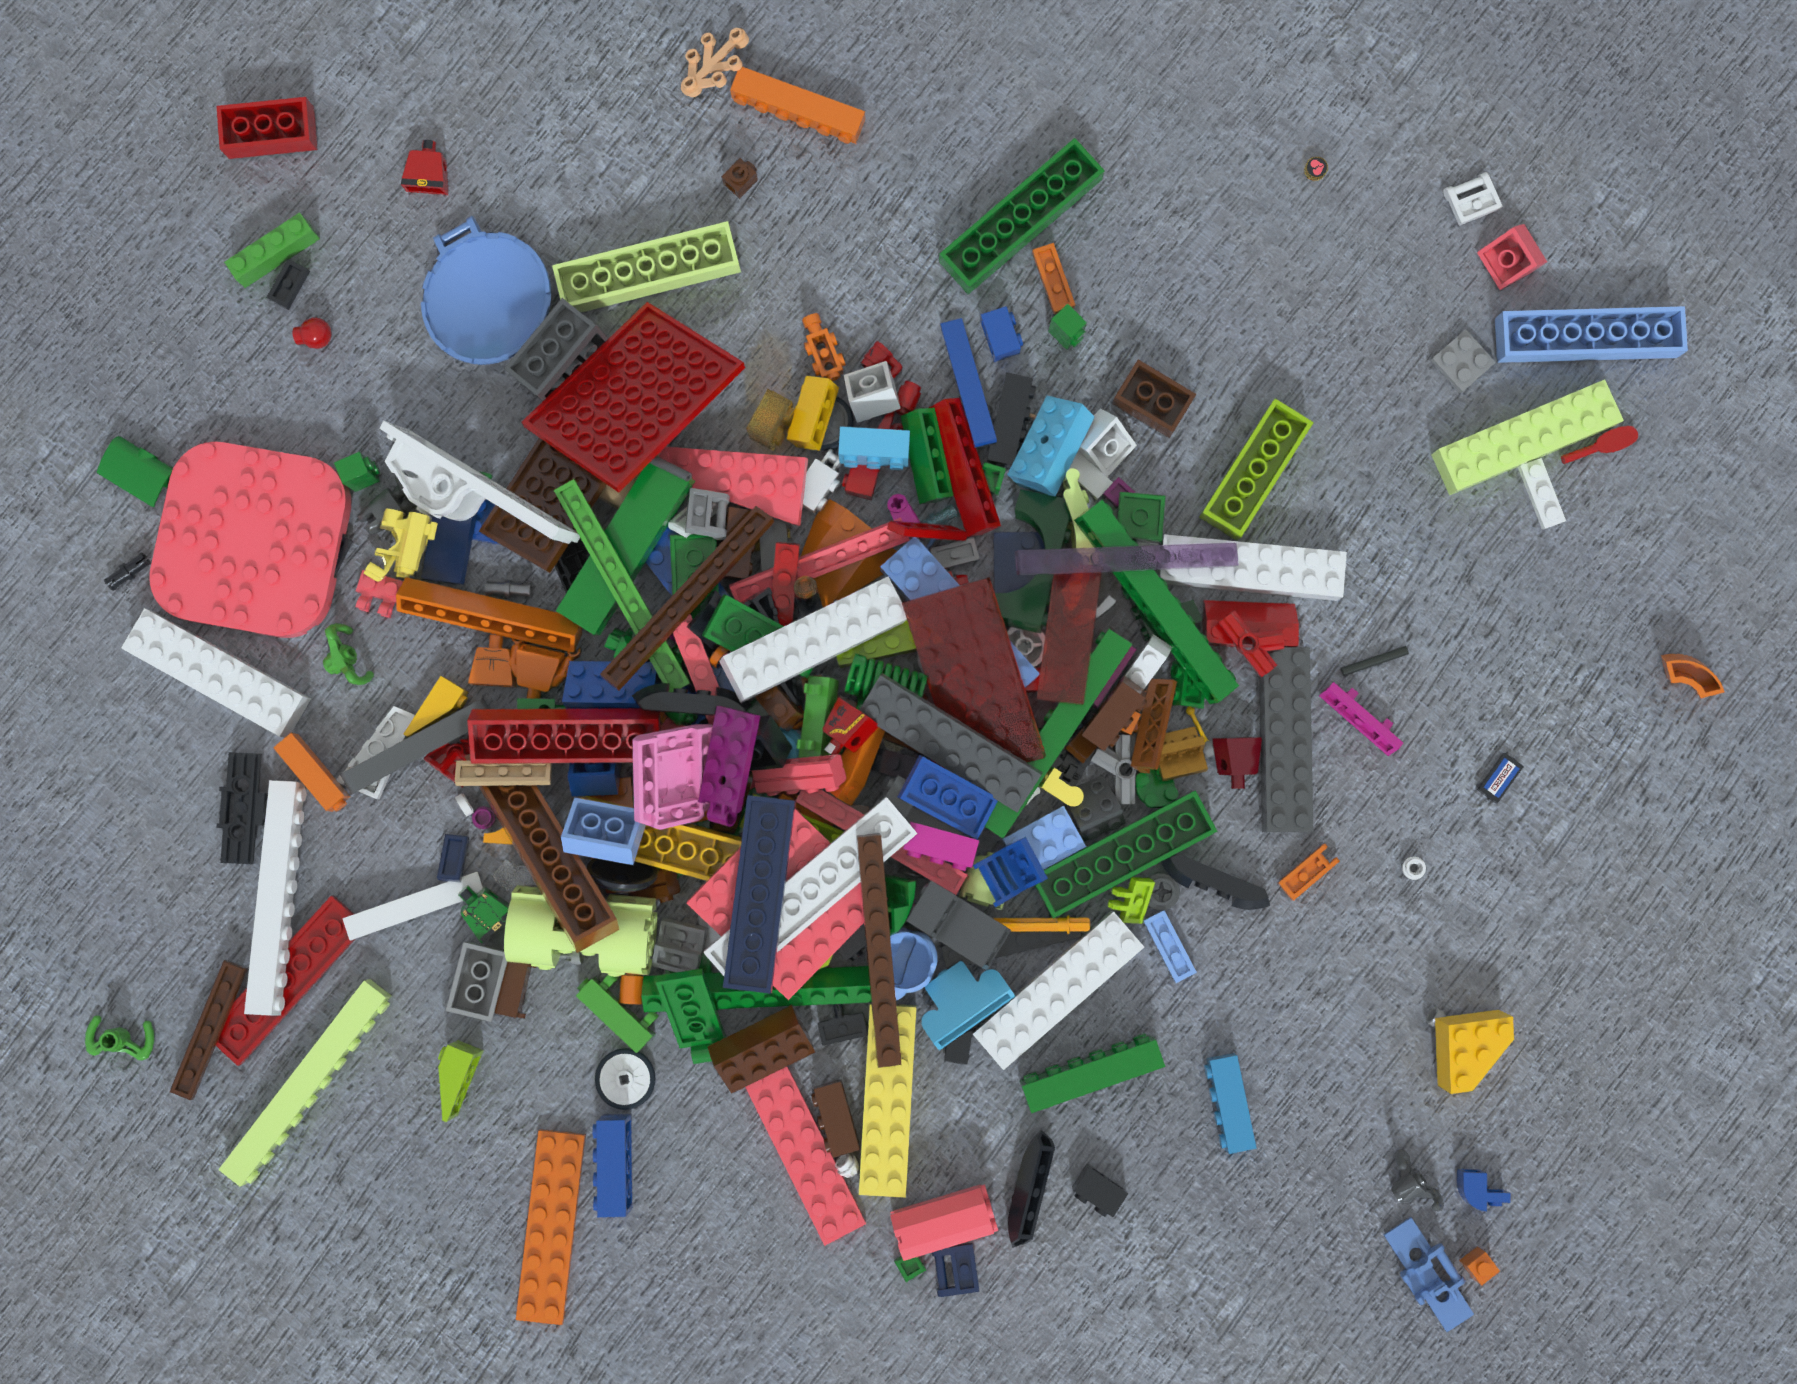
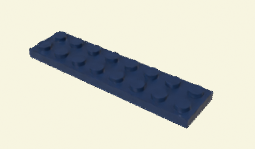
M747 795L723 988L772 993L796 801Z

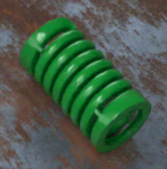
M855 654L844 693L857 697L862 694V697L866 699L883 671V674L920 697L923 696L929 674L920 672L918 674L914 670L909 676L910 671L908 668H904L901 672V667L896 665L892 671L891 663H887L883 670V661L879 660L875 666L874 658H870L867 663L866 656Z

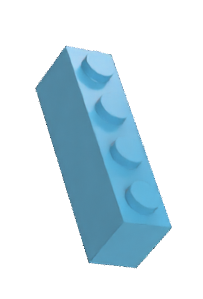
M1230 1053L1206 1058L1207 1065H1204L1206 1078L1211 1079L1212 1088H1209L1211 1101L1216 1103L1217 1111H1214L1216 1125H1220L1222 1134L1218 1135L1221 1148H1225L1228 1154L1257 1149L1238 1056Z

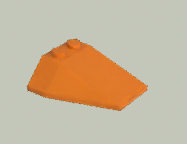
M829 499L823 510L819 511L815 516L801 556L872 528L848 509ZM892 547L813 578L816 581L823 608L835 600H840L857 592L882 576L883 573L880 571V566L897 551Z

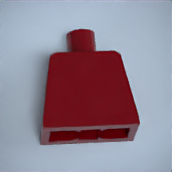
M1262 737L1212 738L1217 773L1219 775H1231V789H1245V775H1255L1258 773Z

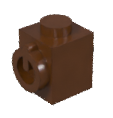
M741 158L721 176L723 184L739 199L758 181L755 166L749 161L744 162Z

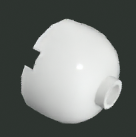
M1011 627L1005 633V636L1033 667H1036L1043 661L1047 652V640L1043 632L1040 634Z

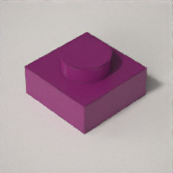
M1118 477L1103 493V496L1118 508L1119 492L1135 493V491Z

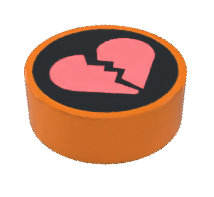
M719 646L711 655L710 664L715 668H719L721 666L719 662L721 658L731 651Z

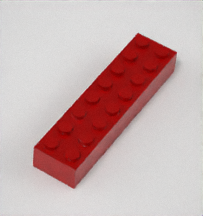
M641 708L472 709L467 720L471 764L633 763V739L637 735L661 731L660 712L643 711Z

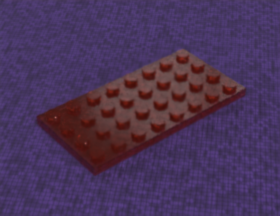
M990 577L903 602L902 606L924 674L928 676L927 683L934 705L1025 762L1045 758L1046 753Z

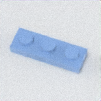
M1164 910L1143 920L1175 983L1197 973Z

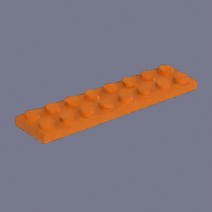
M538 1130L516 1320L563 1325L586 1134Z

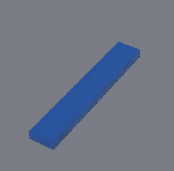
M960 318L940 323L974 447L995 443L997 438L963 320Z

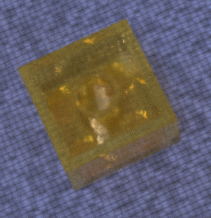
M767 389L746 427L749 438L773 451L776 445L779 447L785 438L783 432L787 426H791L795 410L792 401Z

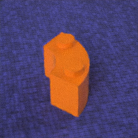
M1683 654L1661 655L1665 675L1671 683H1684L1692 686L1700 698L1724 693L1720 680L1703 662Z

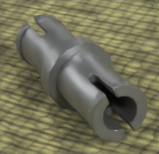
M506 580V582L486 581L485 594L486 596L497 595L505 596L506 598H512L513 596L532 597L533 583H517L512 580Z

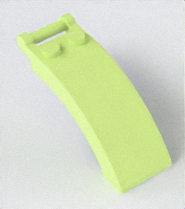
M1074 468L1066 472L1062 482L1064 489L1063 498L1073 521L1070 522L1069 529L1072 530L1071 570L1067 585L1061 591L1065 617L1071 615L1082 598L1090 577L1094 557L1093 545L1074 521V519L1088 509L1087 503H1089L1086 491H1081L1078 483L1080 473Z

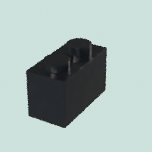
M1086 1164L1072 1186L1073 1191L1076 1192L1074 1196L1085 1204L1089 1201L1095 1205L1094 1210L1104 1217L1107 1214L1114 1217L1128 1195L1126 1189Z

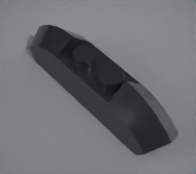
M669 683L647 686L632 695L643 711L715 716L717 705L745 711L751 706L747 700L740 703L735 692L716 687L714 696L711 695V691L697 690V694H687L688 689L674 688L673 692H669Z
M1174 854L1161 861L1166 872L1176 882L1186 888H1189L1192 881H1194V886L1205 891L1208 888L1217 891V896L1229 900L1230 896L1233 897L1231 906L1239 909L1255 910L1270 906L1266 890L1180 854Z
M1042 1130L1034 1136L1027 1146L1017 1175L1008 1215V1233L1012 1248L1027 1244L1033 1240L1055 1151L1053 1140Z

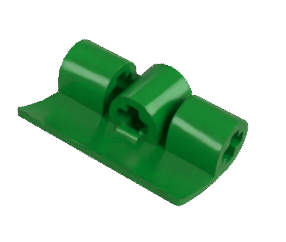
M117 436L106 449L98 466L97 474L151 507H155L162 488H168L173 468L160 461L158 457L145 449L137 447L121 436Z

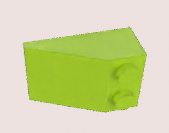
M459 1040L448 1044L446 1047L444 1046L438 1057V1060H441L438 1070L442 1121L445 1122L458 1116L484 1051Z

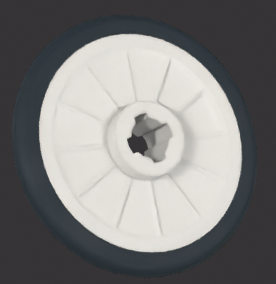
M629 1048L617 1049L607 1054L600 1061L595 1073V1086L601 1099L609 1106L621 1110L634 1109L645 1103L651 1096L655 1086V1071L650 1060L641 1052L635 1053ZM627 1074L630 1082L622 1083L621 1076Z

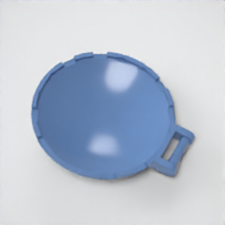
M470 216L463 224L443 235L438 234L433 237L440 255L436 258L438 261L433 266L431 272L428 271L424 280L421 312L430 337L447 354L457 360L470 364H494L514 357L548 316L551 303V284L543 261L528 244L507 233L482 232L475 218ZM471 230V233L449 244L448 246L446 245V243Z

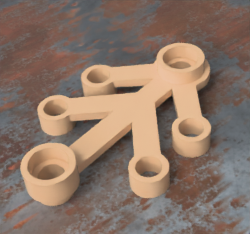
M732 29L729 34V40L714 56L713 48L716 44V39L711 33H705L701 37V43L704 45L703 66L698 72L697 63L701 59L700 54L696 49H690L686 52L685 58L689 65L688 76L681 83V91L684 95L696 97L701 93L702 88L715 86L721 88L727 82V78L722 73L723 71H738L741 69L742 61L737 55L729 57L725 62L721 61L734 47L742 49L748 44L749 37L743 29ZM714 73L711 78L704 79L708 74Z

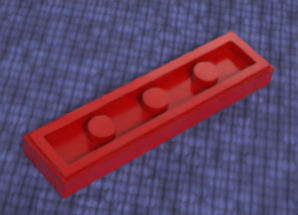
M889 521L887 527L888 530L906 537L966 541L968 535L966 531L953 525Z

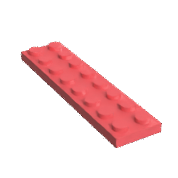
M787 1066L746 1086L745 1088L824 1246L864 1226L866 1221L844 1177L838 1174V1169L835 1168L836 1161L832 1157L831 1152L827 1153L824 1137L789 1067Z

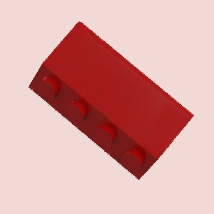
M1203 600L1202 633L1207 637L1210 646L1235 647L1233 641L1218 623L1222 618L1235 610L1252 633L1282 629L1285 642L1284 647H1298L1299 621L1295 604ZM1245 637L1242 645L1243 647L1252 648L1253 642L1250 638Z

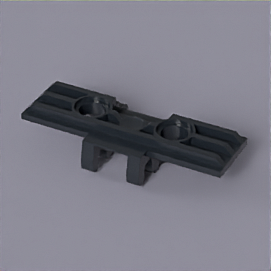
M229 752L226 787H219V791H221L219 823L216 824V828H223L220 863L254 864L256 826H265V819H263L264 801L268 798V793H259L262 754ZM244 778L247 780L248 788L246 791L238 787L240 779ZM231 792L235 794L233 822L229 824ZM242 825L245 833L241 838H237L234 835L235 829H239Z

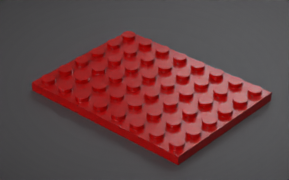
M646 302L522 421L524 428L619 493L745 369L743 361L649 302Z

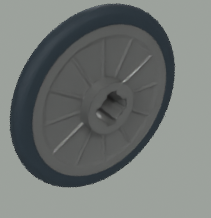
M836 397L820 451L839 447L840 427H853V413L849 405L839 397Z

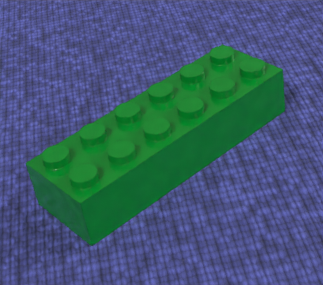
M1146 1033L1133 1037L1132 1042L1124 1043V1041L1112 1044V1049L1106 1051L1097 1049L1089 1052V1057L1081 1059L1080 1056L1067 1060L1068 1064L1058 1066V1064L1046 1067V1072L1037 1074L1034 1071L1023 1075L1024 1079L1019 1082L1031 1114L1164 1068L1165 1064L1156 1039L1150 1035L1146 1036Z

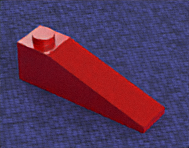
M895 411L887 413L877 429H890ZM858 465L857 468H851L849 474L845 473L842 487H845V493L872 501L880 469H869L867 465Z

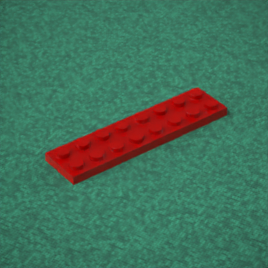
M334 895L327 899L288 943L290 958L286 964L287 984L283 991L285 1006L281 1011V1015L244 1014L247 988L233 1003L216 1046L237 1066L244 1063L353 943L354 940H349L342 918L354 915V913Z

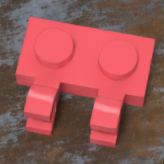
M362 570L356 592L360 593L361 596L358 598L355 607L369 613L373 597L383 600V602L380 604L377 613L383 617L391 618L393 607L396 603V593L403 581L385 576L384 579L377 582L363 574L365 570Z

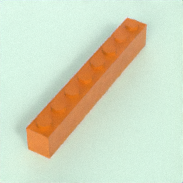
M408 577L405 578L396 593L397 612L574 653L582 636V627L558 612Z

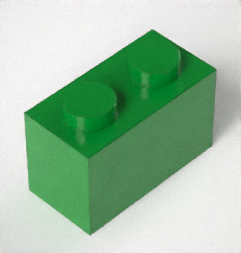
M1067 304L1051 319L1048 332L1068 350L1071 346L1075 348L1084 339L1082 336L1086 333L1085 327L1087 322Z
M360 452L334 462L342 483L355 492L380 482L378 477L380 470L375 461L372 462L369 456L366 457Z

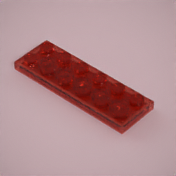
M1055 562L1037 700L1084 705L1102 566Z

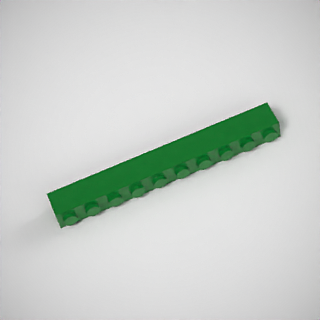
M1101 500L1074 519L1160 638L1172 647L1171 653L1208 703H1219L1239 686L1235 681V675L1230 670H1227L1222 663L1221 656L1213 651L1208 644L1207 637L1196 628L1193 618L1182 609L1180 600L1168 590L1166 581L1154 571L1152 562L1146 559L1140 552V546L1129 537L1124 524L1118 522L1113 515L1112 508Z
M1108 629L1106 633L1103 631L1094 642L1098 646L1094 652L1088 651L1082 660V663L1085 664L1080 672L1078 670L1074 672L1069 680L1072 685L1068 691L1062 690L1056 699L1059 702L1055 710L1050 708L1043 720L1047 723L1042 730L1036 729L1030 739L1034 741L1029 749L1025 747L1018 756L1043 773L1018 812H1015L999 801L997 802L985 827L1004 839L1132 646V643L1114 631Z
M868 966L818 969L789 1000L774 986L772 987L771 994L723 988L724 976L722 973H704L716 1009L871 1003ZM656 975L643 976L641 997L644 1012H666L655 983Z

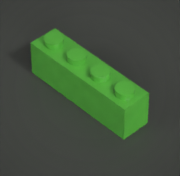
M299 212L224 263L236 281L246 288L320 238L308 220Z

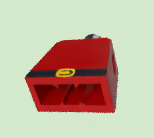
M423 140L422 151L411 150L409 152L401 179V185L406 192L449 194L447 162L442 153L436 152L435 141Z

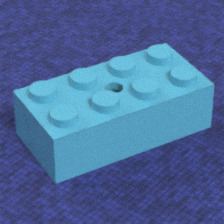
M1046 396L1007 475L1022 488L1055 497L1094 420V415L1081 403Z

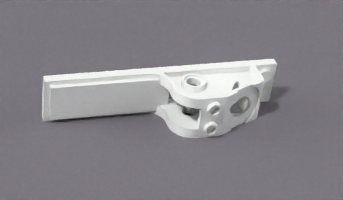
M383 421L379 429L386 432V437L395 442L385 463L390 471L395 473L404 487L402 490L408 500L417 505L416 510L425 515L431 514L439 519L444 516L452 520L464 521L473 517L483 501L487 499L553 540L570 544L571 541L578 542L580 536L575 530L411 430L387 421Z

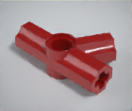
M1235 610L1218 622L1235 644L1237 651L1243 654L1260 677H1263L1277 666L1267 651L1284 649L1285 642L1282 629L1252 633ZM1245 637L1250 638L1253 642L1250 650H1246L1242 645Z

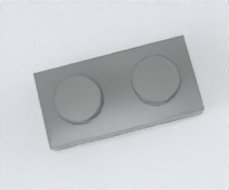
M974 537L966 539V541H958L930 549V553L945 569L980 560Z

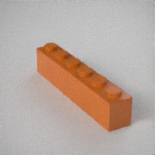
M741 67L737 71L730 89L731 97L737 104L743 106L748 104L761 113L770 112L781 120H792L802 128L811 127L822 135H833L838 137L841 142L847 144L850 142L857 143L865 122V111L745 67Z

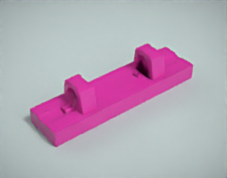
M1333 682L1321 692L1319 697L1387 756L1402 746L1403 742L1390 731L1393 723L1388 718L1383 722H1379L1354 700L1359 694L1356 690L1351 688L1345 692Z

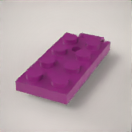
M717 705L698 799L700 803H710L707 818L711 822L731 827L736 822L737 813L742 811L760 715ZM723 776L726 778L725 784H722Z

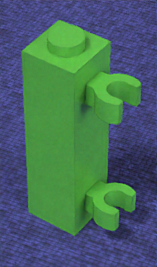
M809 676L808 684L805 683L804 693L807 694L801 739L797 740L796 749H799L798 758L830 755L824 749L832 738L823 732V727L837 701L839 680L829 677Z
M607 975L602 982L596 977L591 980L586 978L578 986L579 993L576 997L635 1053H638L655 1035L649 1026L659 1015L656 1012H649L641 1021L623 1003H619V999L608 990L619 979L618 976Z

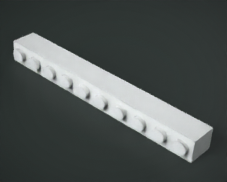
M269 780L244 1014L276 1016L281 1015V1011L285 1006L283 991L287 984L286 964L290 958L288 943L292 937L290 924L291 917L295 911L293 896L297 890L295 877L300 863L298 848L302 843L300 829L301 824L304 822L303 801L306 800L307 796L305 785L299 782Z

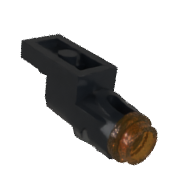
M809 576L798 578L794 583V592L801 618L822 609L823 606L816 581Z

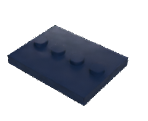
M1038 532L993 533L994 593L1016 591L1027 585L1037 575L1045 556V547ZM1061 563L1058 571H1061L1058 585L1054 584L1052 591L1055 592L1054 603L1052 606L1049 605L1047 613H1050L1048 623H1063L1064 621L1063 595L1061 592L1063 590V568Z

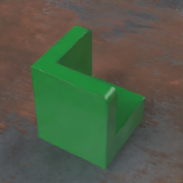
M984 462L983 471L990 493L999 495L1006 468Z

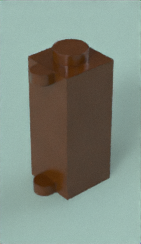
M507 962L495 1014L525 1019L526 1013H522V1007L531 968H537V966H531V964Z

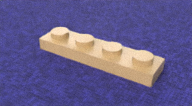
M456 761L455 784L456 786L551 785L552 763L471 764V761Z

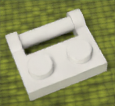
M1487 172L1479 174L1478 178L1458 186H1449L1443 189L1444 197L1449 202L1459 226L1500 210L1503 207ZM1479 186L1484 188L1483 191L1461 200L1457 197V195Z

